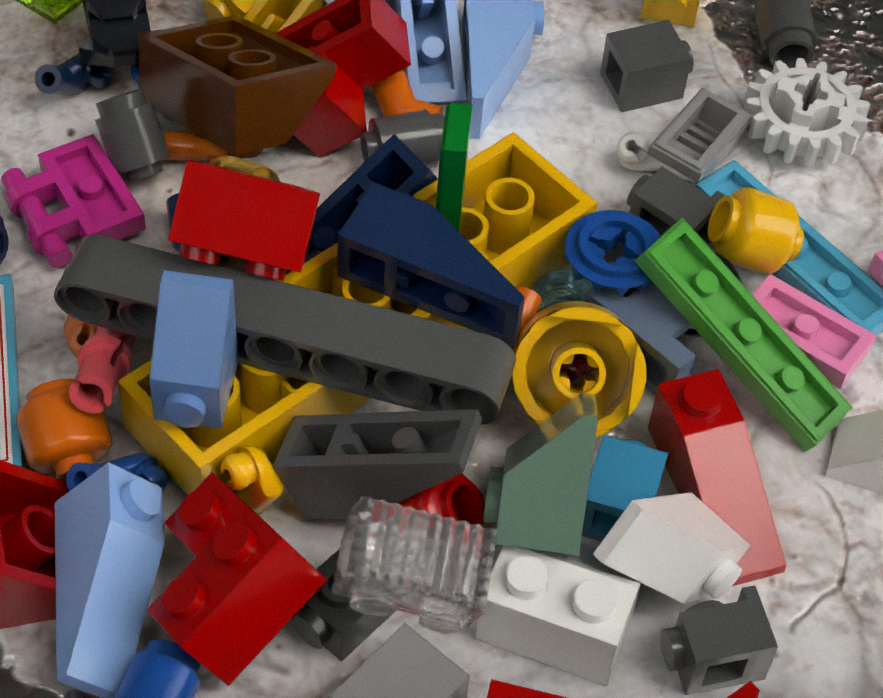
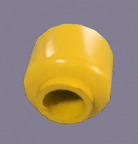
M743 187L734 191L730 196L722 197L712 210L708 223V237L713 242V248L717 254L726 258L732 265L761 275L774 273L786 262L794 260L799 254L804 241V231L800 227L799 213L794 204L783 198L751 187Z

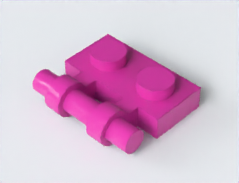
M94 134L38 154L41 170L39 174L26 178L20 168H11L3 173L1 177V182L6 189L5 201L14 216L23 218L28 226L26 236L33 249L39 255H45L49 264L54 268L66 265L72 257V252L66 244L68 239L78 235L82 239L89 235H101L121 240L146 230L144 212ZM58 198L64 209L48 214L44 208L45 203Z

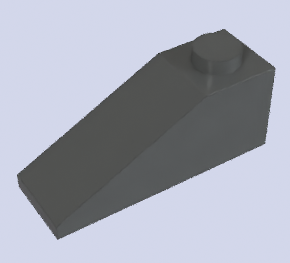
M478 409L294 416L273 464V469L304 519H365L463 473L482 417Z

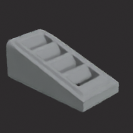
M701 88L652 142L647 154L698 183L728 157L741 142L752 115L707 89Z

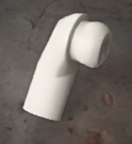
M630 132L620 138L617 144V155L624 167L635 172L657 171L660 167H664L681 179L692 184L695 183L694 180L647 154L650 145L661 133Z

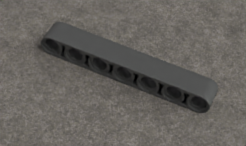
M101 235L85 236L79 242L54 290V299L57 305L74 319L154 341L160 281L164 270L232 279L234 283L238 363L418 411L478 409L482 417L480 425L489 424L496 420L516 363L515 353L511 347L502 340L487 334L243 271L188 259L177 254Z

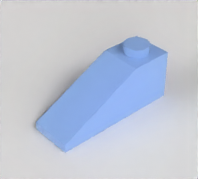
M391 0L392 9L407 24L411 66L403 69V71L408 76V82L415 99L436 105L450 104V102L466 103L467 95L456 0Z
M464 0L462 23L467 104H473L470 138L480 139L529 61L533 35L543 34V1Z
M109 462L55 502L57 681L100 698L115 697L135 655L165 545L162 487Z

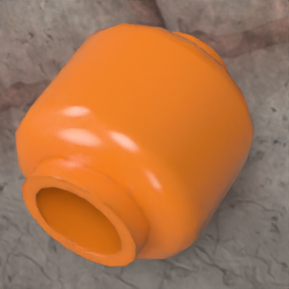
M74 379L52 380L33 388L27 394L28 401L20 407L16 416L18 431L29 466L38 473L56 475L57 479L65 482L67 473L73 464L97 463L108 454L113 444L105 412L93 414L83 412L71 402L69 388Z

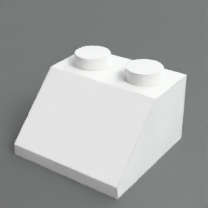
M583 543L580 544L579 556L503 546L481 597L475 639L607 686L644 584L602 564L593 555L597 548Z

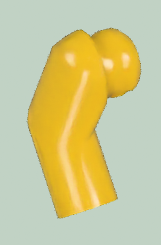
M250 445L240 446L237 453L229 454L223 458L220 465L221 474L229 472L231 475V480L226 485L237 490L236 494L258 515L263 513L281 496L283 483L262 449Z

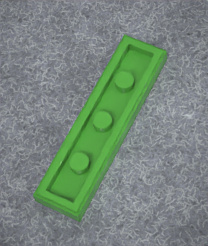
M683 217L634 260L804 452L817 446L853 408Z

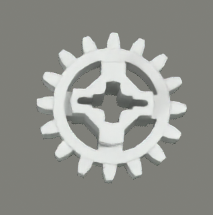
M797 58L795 68H789L781 60L775 61L772 73L761 68L757 73L755 82H749L743 103L744 110L752 115L748 123L751 124L748 136L750 139L765 138L763 152L769 154L779 149L785 152L783 156L784 162L788 164L794 160L795 156L804 157L808 167H814L816 158L819 156H823L831 165L836 164L840 152L851 156L855 151L857 141L862 142L869 121L867 114L870 107L869 101L860 100L863 88L861 85L846 86L844 83L848 73L840 71L831 75L826 72L827 63L823 61L816 68H807L803 58Z

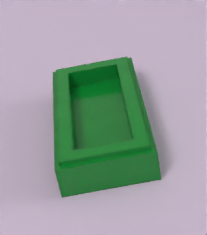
M450 102L449 107L446 106L441 140L436 209L460 231L473 104Z

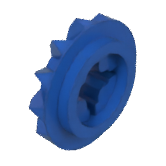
M616 210L593 212L580 218L569 229L565 240L564 261L572 265L574 280H589L595 293L603 287L614 288L620 297L629 288L633 287L646 291L651 280L634 260L661 236L650 223L634 214ZM619 242L623 243V257H619L615 263L606 262L604 259L605 254H609L613 248L616 249Z

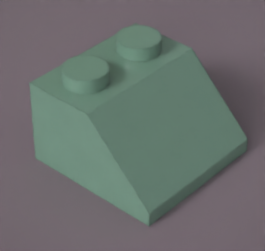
M579 394L506 449L504 468L490 467L483 521L497 523L494 544L579 556L598 424L595 394Z

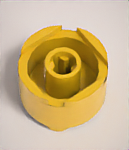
M568 301L552 305L536 313L520 332L519 339L513 349L516 357V363L512 372L514 390L525 412L538 425L579 394H595L598 411L597 438L609 432L629 417L637 408L642 398L646 384V363L641 347L627 325L613 312L600 305L584 301ZM574 354H584L587 364L595 367L593 373L582 374L580 384L570 383L567 372L560 370L562 364L572 363Z

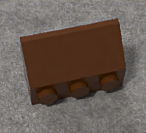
M238 15L138 35L139 82L145 101H152L155 110L163 114L167 120L181 124L193 131L197 137L207 139L226 150L228 155L236 158H254L261 155L263 149L286 144L336 75L335 62Z

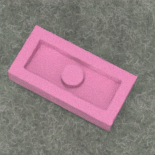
M769 274L752 294L831 384L840 390L872 350L877 335L772 274Z

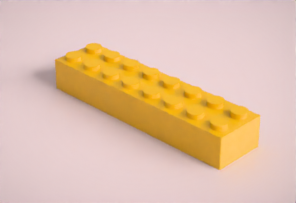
M512 132L467 161L459 232L514 287L523 286L532 290L570 264L564 261L567 233L571 226L580 218L596 212L597 202L516 133ZM438 180L412 196L432 204L436 208ZM338 242L304 263L301 273L291 271L285 275L284 281H281L468 329L338 277ZM152 359L118 380L125 429L151 456L157 458L158 464L187 495L193 492L211 472L225 484L230 481V473L221 474L220 465L225 456L237 453L240 446L250 445L262 449L273 465L294 416L349 414L372 399L238 363L222 429L205 426L185 428L176 426L169 421L154 419L149 380Z

